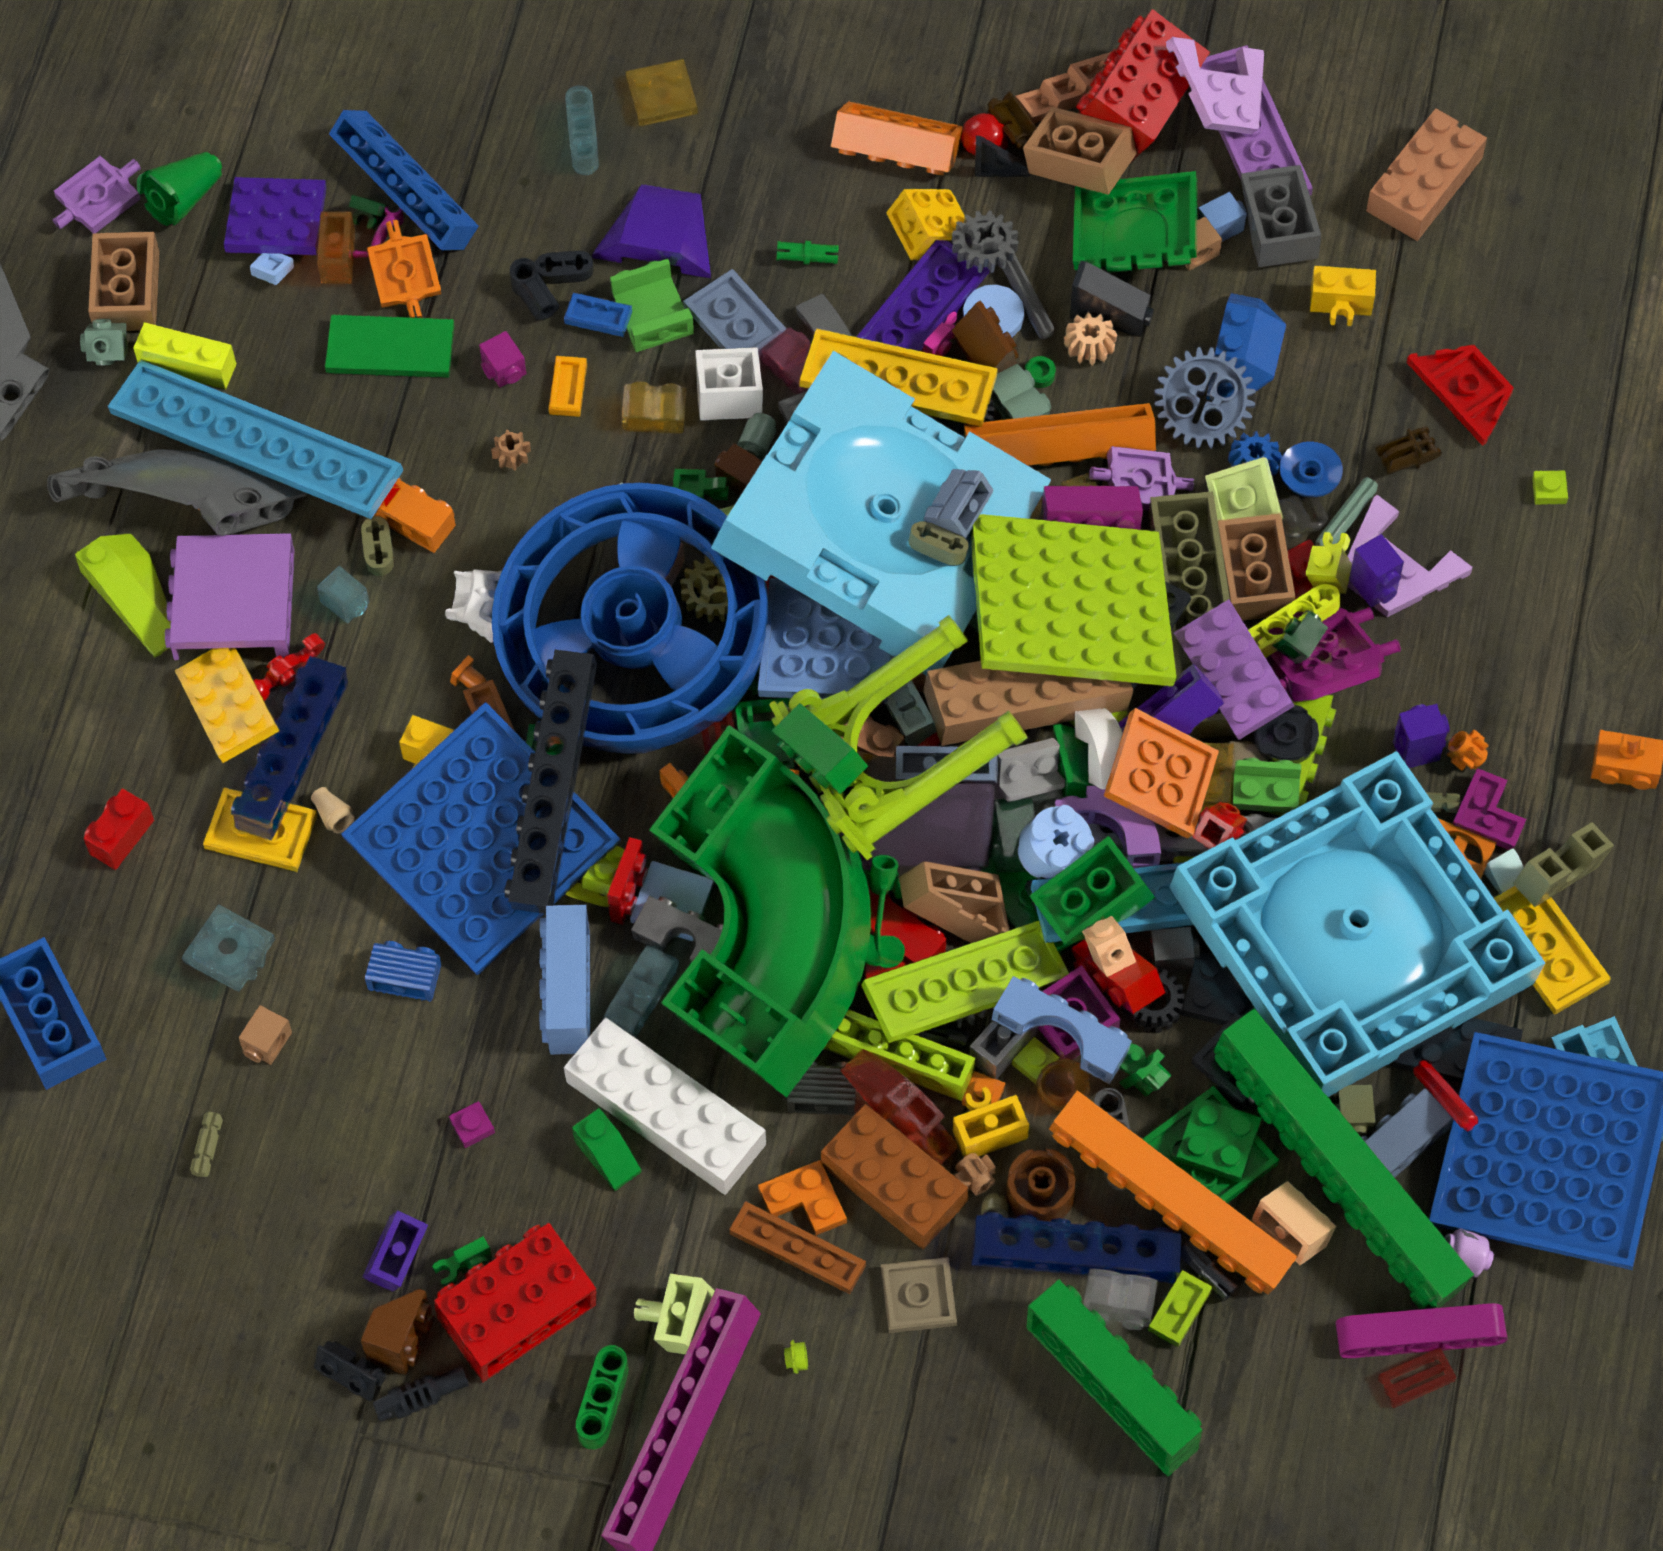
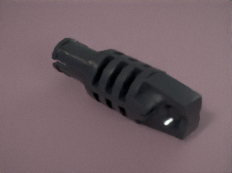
M460 1365L458 1368L432 1378V1375H425L421 1379L405 1383L404 1386H398L388 1391L387 1396L373 1402V1407L380 1422L394 1417L401 1419L410 1416L414 1412L417 1413L421 1409H427L433 1404H439L438 1402L441 1401L440 1397L464 1387H469V1383Z

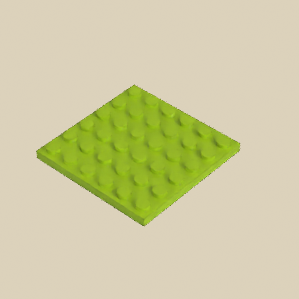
M986 514L979 515L970 530L982 669L1174 686L1177 677L1159 532Z

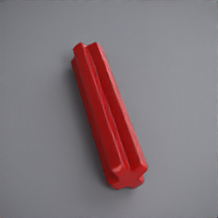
M1425 1060L1420 1061L1418 1066L1414 1067V1075L1461 1128H1464L1465 1131H1471L1473 1126L1478 1124V1117L1436 1069Z

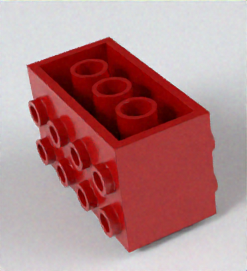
M1153 9L1144 18L1139 15L1131 27H1127L1118 39L1119 46L1108 55L1104 61L1106 66L1096 74L1090 83L1092 88L1088 94L1085 93L1075 107L1079 110L1078 114L1132 127L1137 153L1132 161L1155 141L1189 87L1186 77H1180L1176 68L1179 62L1174 51L1169 53L1166 41L1172 37L1193 39ZM1194 40L1199 67L1201 68L1210 51Z
M550 1223L543 1227L540 1225L532 1227L522 1236L524 1240L515 1246L511 1244L504 1246L495 1253L494 1257L496 1259L485 1266L482 1263L476 1265L466 1273L465 1276L467 1278L457 1285L454 1283L448 1284L437 1293L438 1298L434 1300L437 1319L483 1383L596 1306V1287Z

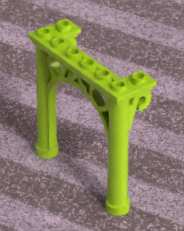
M947 615L938 622V627L848 691L843 690L821 700L815 690L803 689L791 697L789 708L783 701L778 704L775 701L771 702L769 705L775 714V717L771 720L776 727L799 703L804 707L809 705L806 708L838 736L844 737L843 740L857 752L860 731L873 709L886 697L952 650L961 647L968 640L952 617ZM1008 710L998 717L997 721L932 767L913 778L898 782H884L873 779L862 772L848 786H854V788L847 796H845L844 792L839 794L831 786L824 789L812 775L809 776V779L820 793L824 792L820 798L830 814L826 817V820L837 835L840 832L844 833L845 835L842 838L853 853L858 850L868 860L873 857L870 853L875 849L873 843L1013 744L1019 745L1028 737Z

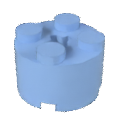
M1068 805L1050 807L1041 811L1021 831L1018 857L1023 867L1031 875L1037 878H1053L1092 849L1094 838L1086 821L1072 807Z

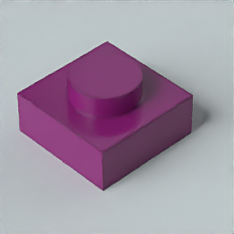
M479 1101L449 1116L450 1122L465 1148L495 1133L494 1127Z

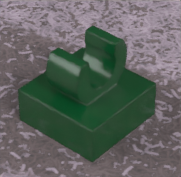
M352 195L349 207L358 209L352 215V223L359 225L362 216L366 215L369 220L367 228L374 230L377 226L376 215L385 217L384 208L389 205Z

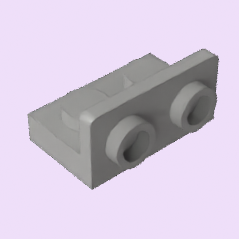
M1054 738L1004 750L998 755L997 784L993 785L1007 801L1021 800L1022 798L1064 788L1065 780L1057 772L1060 745Z

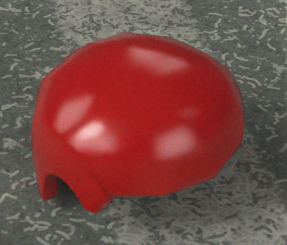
M980 113L974 115L963 124L961 142L965 150L974 156L976 136H982L1006 150L1009 143V137L1003 130L1004 124L999 123L994 115Z

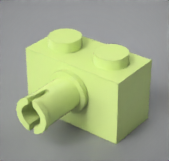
M670 1274L663 1302L638 1299L635 1305L641 1306V1309L634 1308V1317L637 1321L643 1320L658 1323L654 1340L667 1352L686 1354L715 1291L702 1278Z

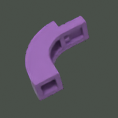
M1087 786L1085 798L1067 796L1061 800H1055V807L1062 805L1072 807L1087 824H1098L1112 830L1121 840L1124 855L1133 868L1159 865L1161 849L1154 822L1104 797L1105 789Z

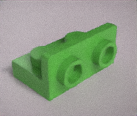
M1257 758L1236 760L1233 776L1232 805L1239 810L1288 813L1298 808L1301 764H1296L1289 760L1265 762Z

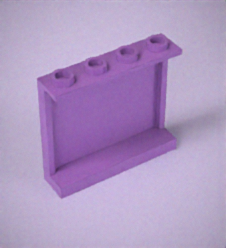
M291 534L177 536L176 549H171L170 553L171 567L175 568L174 575H169V593L173 594L172 602H167V619L171 621V628L165 630L166 648H171L174 660H179L180 649L274 647L276 657L281 655L284 658L289 655L295 553Z

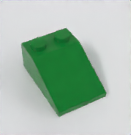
M1109 836L1029 896L1066 946L1084 939L1082 931L1093 926L1097 921L1112 916L1118 923L1129 918L1156 898Z

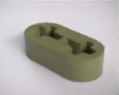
M373 516L372 519H366L361 526L366 567L371 574L383 576L388 574L394 567L391 533L388 522L384 518ZM374 528H379L380 541H374L372 534ZM377 551L382 552V564H376Z
M926 521L914 523L908 539L910 547L915 551L948 565L962 564L966 559L969 546L964 537Z

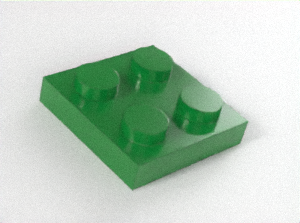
M1197 1097L1176 1156V1162L1241 1182L1261 1123V1117Z

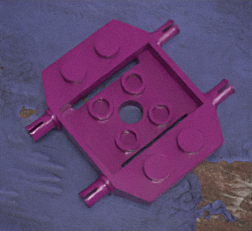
M1339 607L1335 614L1322 621L1328 629L1310 657L1299 664H1295L1278 650L1266 657L1267 662L1275 675L1278 676L1280 683L1293 702L1315 700L1378 678L1382 673L1381 663L1384 662V657L1401 652L1397 639L1381 645H1375L1359 626L1361 623L1374 619L1370 607L1354 613H1348L1347 610ZM1297 612L1293 617L1298 619L1304 612ZM1277 627L1270 629L1268 632L1273 635H1280L1283 633V629Z

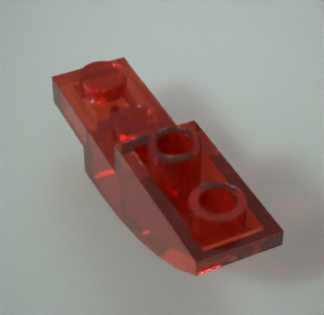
M862 1049L840 1070L876 1113L885 1120L890 1118L909 1140L940 1165L959 1147L940 1123L945 1117L943 1113L918 1087L888 1063Z

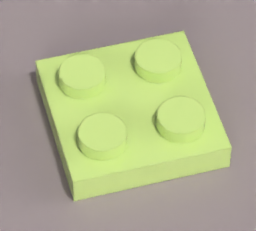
M1265 457L1205 476L1209 492L1213 491L1217 520L1281 513L1269 463Z

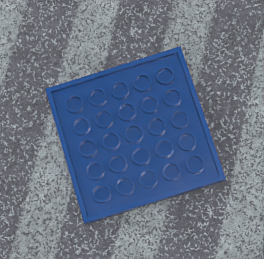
M486 702L342 833V837L476 975L480 974L544 914L512 909L508 899L505 898L507 879H512L514 867L511 866L513 847H518L520 835H517L516 832L517 821L520 815L524 816L526 804L522 802L523 789L525 784H530L532 772L528 771L529 757L531 752H536ZM549 775L545 777L542 785L545 787L553 786L557 782L558 776ZM575 792L554 904L583 878L590 866L603 859L607 853L612 851L621 842V839ZM549 806L541 807L537 811L536 817L541 819L548 817L552 812V808ZM535 839L531 843L530 848L532 850L542 849L546 844V839ZM537 869L528 871L525 875V881H536L540 876V871Z
M1474 1032L1459 1097L1478 1117V1124L1473 1126L1471 1131H1465L1453 1119L1429 1220L1435 1227L1453 1231L1465 1229L1489 1239L1633 1270L1663 1137V1072Z

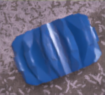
M1257 430L1253 433L1252 437L1243 432L1240 436V441L1234 440L1232 443L1231 451L1228 454V461L1231 467L1265 457L1268 460L1271 475L1276 476L1279 470L1278 465L1282 459L1281 452H1278V442H1270L1271 437L1269 433L1262 438L1259 437Z

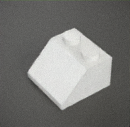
M758 348L696 350L697 395L700 420L751 418L755 413H762L763 388Z

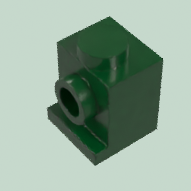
M1306 610L1298 619L1293 617L1287 623L1283 630L1285 634L1276 639L1272 646L1295 664H1299L1310 657L1328 627L1321 622V618L1317 614Z

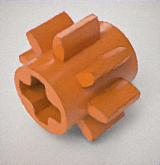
M1474 729L1470 734L1465 731L1456 733L1448 743V750L1450 752L1447 755L1452 759L1451 763L1461 771L1466 765L1470 769L1480 767L1488 755L1486 750L1488 744L1484 742L1485 738Z

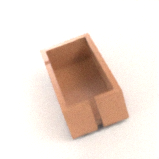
M1435 108L1389 166L1387 173H1384L1370 190L1366 212L1418 241L1482 160L1487 137L1466 125L1459 128V121Z

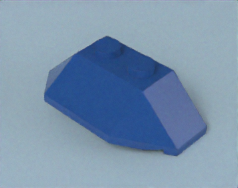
M1231 293L1227 301L1214 356L1219 357L1223 351H1226L1225 361L1229 362L1232 358L1236 357L1235 368L1246 367L1242 378L1252 377L1253 379L1246 386V389L1258 391L1274 379L1286 323L1262 299ZM1213 373L1209 380L1206 394L1207 400H1211L1210 391L1218 377L1217 373ZM1226 382L1221 383L1216 389L1217 393L1224 398L1230 397L1235 391L1234 387Z

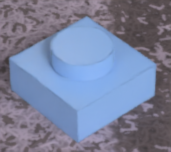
M262 253L250 265L252 276L277 285L294 268L293 258L283 254Z

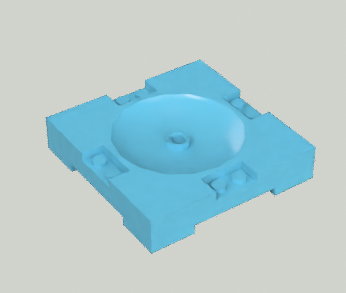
M833 351L794 411L783 432L725 519L711 549L765 581L768 580L770 575H773L881 639L882 642L879 648L896 657L938 627V622L947 615H950L961 631L964 632L977 609L970 532L966 537L969 545L966 559L959 565H948L912 549L908 542L912 525L916 522L924 521L927 508L932 505L942 483L946 481L952 469H963L966 472L968 470H977L984 474L993 488L991 497L980 513L986 515L1029 519L1043 495L1044 486H1048L1051 479L972 432H969L966 438L962 437L913 408L912 404L915 400L913 397ZM951 652L924 670L922 674L927 676V671L942 668Z
M1397 751L1342 780L1340 786L1237 840H1234L1232 837L1177 866L1169 888L1222 968H1229L1260 1016L1327 1097L1395 1061L1404 1051L1450 1026L1453 1029L1533 985L1545 965V961L1508 909L1504 912L1501 910L1431 810L1432 800ZM1351 922L1359 923L1362 928L1353 926Z

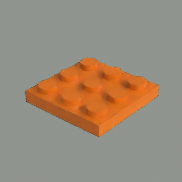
M1135 708L1129 712L1103 796L1188 839L1194 835L1219 751Z

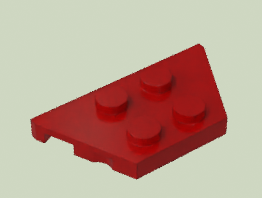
M1475 345L1461 346L1455 350H1436L1433 355L1419 357L1417 353L1410 354L1407 357L1406 363L1482 446L1485 445L1503 413L1514 387Z

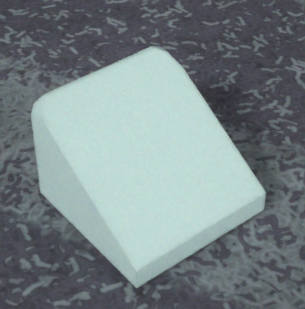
M1511 849L1488 862L1484 874L1498 893L1501 894L1515 886L1513 882L1524 866L1516 851Z

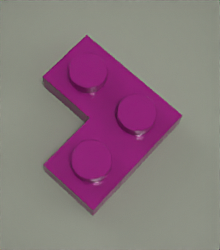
M1477 768L1453 821V825L1497 842V846L1511 850L1516 846L1526 819L1497 808L1508 780Z

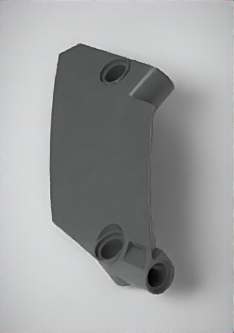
M157 449L108 461L102 457H89L85 459L83 466L51 474L47 479L49 494L55 502L83 495L95 499L102 498L107 494L108 486L154 495L185 505L191 504L195 509H200L201 516L220 536H226L284 519L291 512L294 499L307 495L303 491L212 454L174 449Z

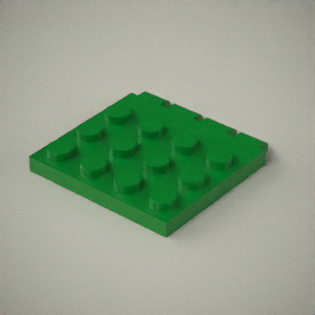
M1196 171L1119 179L1109 195L1075 186L1074 270H1078L1081 260L1101 270L1102 267H1106L1107 273L1130 271L1133 264H1137L1138 270L1163 267V261L1167 260L1169 266L1191 264V258L1197 257L1198 180Z

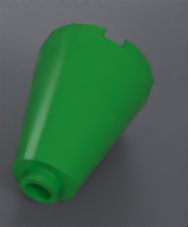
M202 152L143 172L138 176L137 190L139 195L144 193L148 201L144 206L154 219L162 225L168 226L173 224L172 226H175L182 221L221 178L222 164L217 156L208 152Z

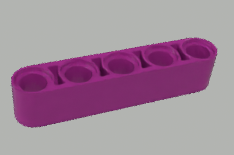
M1496 1303L1352 1315L1342 1317L1335 1322L1340 1356L1343 1358H1363L1488 1347L1503 1344L1508 1340L1503 1307Z

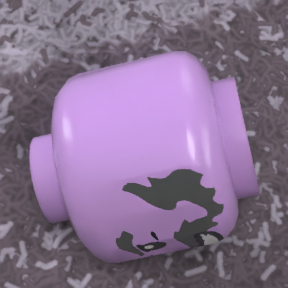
M1465 1229L1455 1230L1453 1234L1449 1233L1445 1236L1446 1241L1474 1273L1472 1278L1478 1277L1483 1270H1489L1494 1254L1493 1251H1490L1489 1241L1485 1236Z

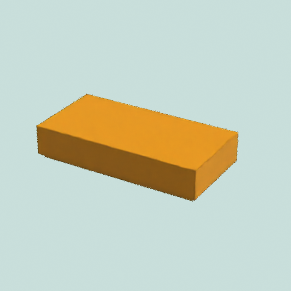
M556 356L549 402V415L580 417L587 358Z

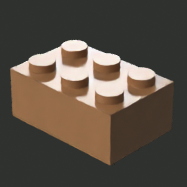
M1051 107L1023 147L1029 174L1109 195L1137 154L1132 127Z
M154 232L93 233L88 311L91 322L96 319H110L111 323H126L127 331L141 330L144 322L156 325L159 248Z
M1281 513L1218 520L1229 597L1242 621L1268 618L1295 600V592Z

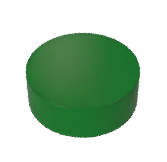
M1036 356L1026 363L1025 370L1027 369L1031 373L1035 382L1033 387L1045 388L1050 386L1055 380L1056 367L1049 358Z

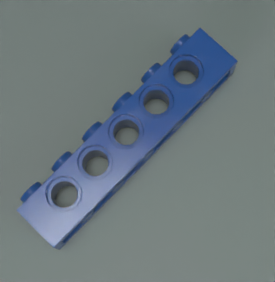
M343 110L329 135L441 250H464L479 227L476 222L367 111Z

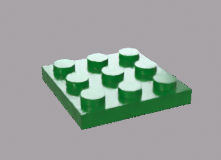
M1214 1086L1199 1096V1098L1233 1108ZM1195 1099L1144 1137L1143 1140L1223 1201L1229 1203L1275 1168L1279 1163V1159L1256 1134L1241 1182L1176 1162V1156L1193 1110Z

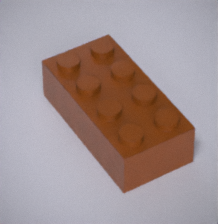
M867 1104L855 1114L821 1151V1163L824 1169L922 1250L927 1247L968 1202V1187Z

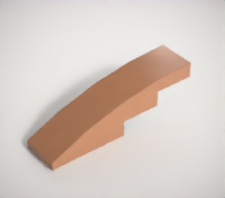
M1111 52L1070 64L1067 73L1045 79L1039 89L1017 95L1015 98L1033 123L1042 121L1051 107L1063 110L1076 107L1081 97L1085 93L1088 94L1092 88L1090 86L1091 81L1099 71L1104 69L1106 66L1104 61Z

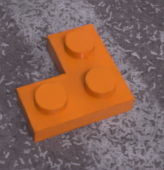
M821 1160L758 1185L759 1193L768 1213L778 1217L803 1206L815 1235L847 1223V1217Z

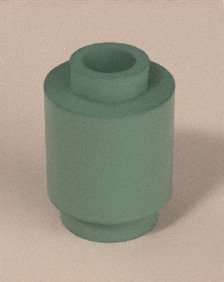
M755 413L753 417L748 419L737 445L760 460L764 459L777 432L775 428L776 421L767 414Z

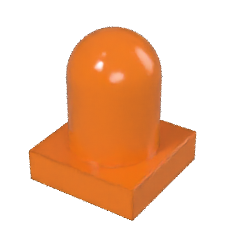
M469 655L452 672L450 682L454 686L461 682L467 688H471L487 682L486 678L473 668L474 659Z

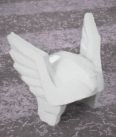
M454 571L456 591L452 609L449 608L445 611L447 619L467 623L472 631H476L480 636H484L492 643V607L495 590L502 571Z

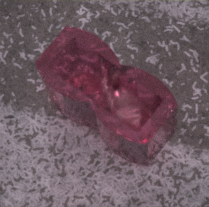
M789 327L761 348V360L772 373L783 380L795 395L808 391L809 388L800 387V378L810 350V342L802 332H796Z

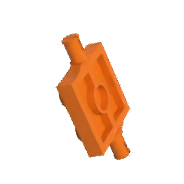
M393 220L395 232L393 231L391 221H388L386 226L390 239L383 244L367 247L381 307L384 308L397 304L407 305L410 318H415L413 309H415L417 318H423L419 301L424 298L441 295V288L427 234L415 237L402 236L398 220Z

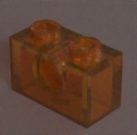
M321 212L317 261L321 284H352L355 228L351 212Z

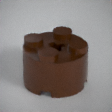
M1045 1148V1150L1035 1151L1031 1149L1020 1154L1011 1164L1007 1180L1006 1198L1012 1212L1022 1221L1035 1225L1038 1228L1048 1227L1063 1219L1070 1211L1074 1201L1076 1179L1073 1166L1063 1154L1053 1149Z

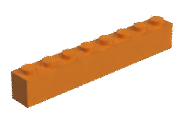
M1078 1090L1050 1126L1049 1130L1054 1133L1052 1136L1058 1143L1067 1148L1072 1146L1080 1152V1158L1092 1168H1097L1098 1166L1109 1174L1107 1178L1112 1184L1120 1189L1126 1187L1136 1195L1135 1200L1141 1206L1148 1210L1154 1208L1163 1215L1162 1220L1169 1227L1176 1231L1181 1229L1191 1236L1190 1241L1194 1246L1206 1252L1209 1250L1218 1257L1217 1261L1223 1268L1230 1272L1236 1270L1246 1278L1245 1283L1258 1293L1265 1292L1267 1295L1272 1292L1298 1257Z

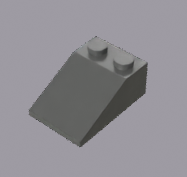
M1301 165L1241 173L1251 241L1258 267L1319 259L1321 232Z

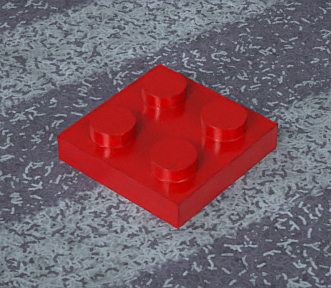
M629 837L607 894L611 922L621 925L624 924L627 914L632 915L637 902L635 893L638 886H643L648 873V868L645 867L647 855L643 854L642 841Z

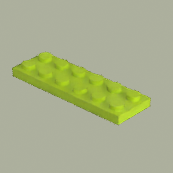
M1036 921L865 979L861 986L888 1042L891 1043L995 1007L1013 976L1020 980L1021 978L1031 980L1039 987L1038 990L1042 991L1068 975L1069 972L1054 943H1045L1040 921Z

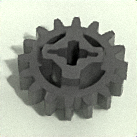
M976 211L975 218L965 215L964 223H956V230L952 233V252L958 253V262L967 261V269L975 265L978 266L979 273L983 271L984 267H988L989 271L993 273L996 265L1004 269L1006 268V260L1011 262L1014 260V254L1018 250V231L1012 230L1013 223L1011 221L1003 223L1004 215L1002 214L994 218L992 217V211H988L986 216H982L979 211Z

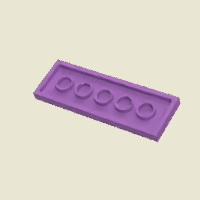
M1242 47L1208 56L1200 69L1240 75L1235 52ZM1262 78L1259 130L1253 134L1219 130V133L1240 179L1241 173L1301 165L1309 195H1312V185Z

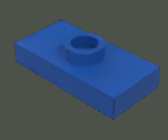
M573 293L564 316V322L568 325L624 337L632 314V306Z

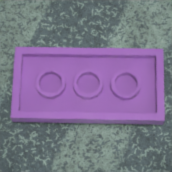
M1229 599L1174 632L1192 664L1194 663L1217 688L1224 702L1219 709L1238 740L1294 707L1287 692Z

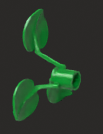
M888 855L875 856L872 860L871 869L865 870L871 891L879 895L874 935L870 934L865 963L872 966L880 965L881 967L892 968L902 962L905 948L899 938L895 936H881L885 895L892 891L895 898L902 899L898 878L899 873L897 872L898 861Z

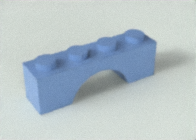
M1013 976L993 1010L992 1020L1019 1035H1023L1028 1030L1042 1025L1056 1026L1065 1030L1075 1039L1080 1049V1068L1110 1084L1130 1049L1132 1040L1127 1038V1034L1119 1028L1113 1026L1108 1028L1100 1024L1098 1019L1087 1011L1081 1010L1078 1012L1069 1007L1068 1002L1058 995L1051 994L1049 996L1038 990L1039 987L1031 980L1021 978L1020 980Z

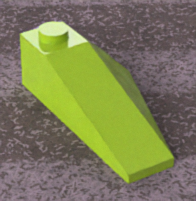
M132 534L100 536L77 552L75 557L81 573L149 652L156 658L169 649L165 645V630L171 628V621L167 619V600L150 555Z

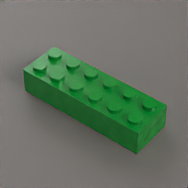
M1060 1279L1057 1280L1028 1305L1026 1328L1159 1469L1169 1477L1198 1451L1203 1431L1201 1421L1191 1410L1185 1411L1176 1402L1178 1398L1171 1388L1165 1384L1161 1386L1152 1377L1154 1373L1146 1362L1142 1359L1137 1361L1128 1352L1130 1348L1118 1334L1113 1336L1105 1328L1106 1323L1094 1309L1089 1311L1082 1304V1297L1073 1286L1068 1285L1066 1287Z

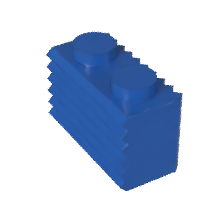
M385 941L384 944L374 943L367 973L365 974L367 988L370 991L394 994L396 996L401 995L402 997L407 996L430 1002L433 999L441 968L440 957L438 954H435V951L427 947H417L416 950L403 948L401 944L394 941Z

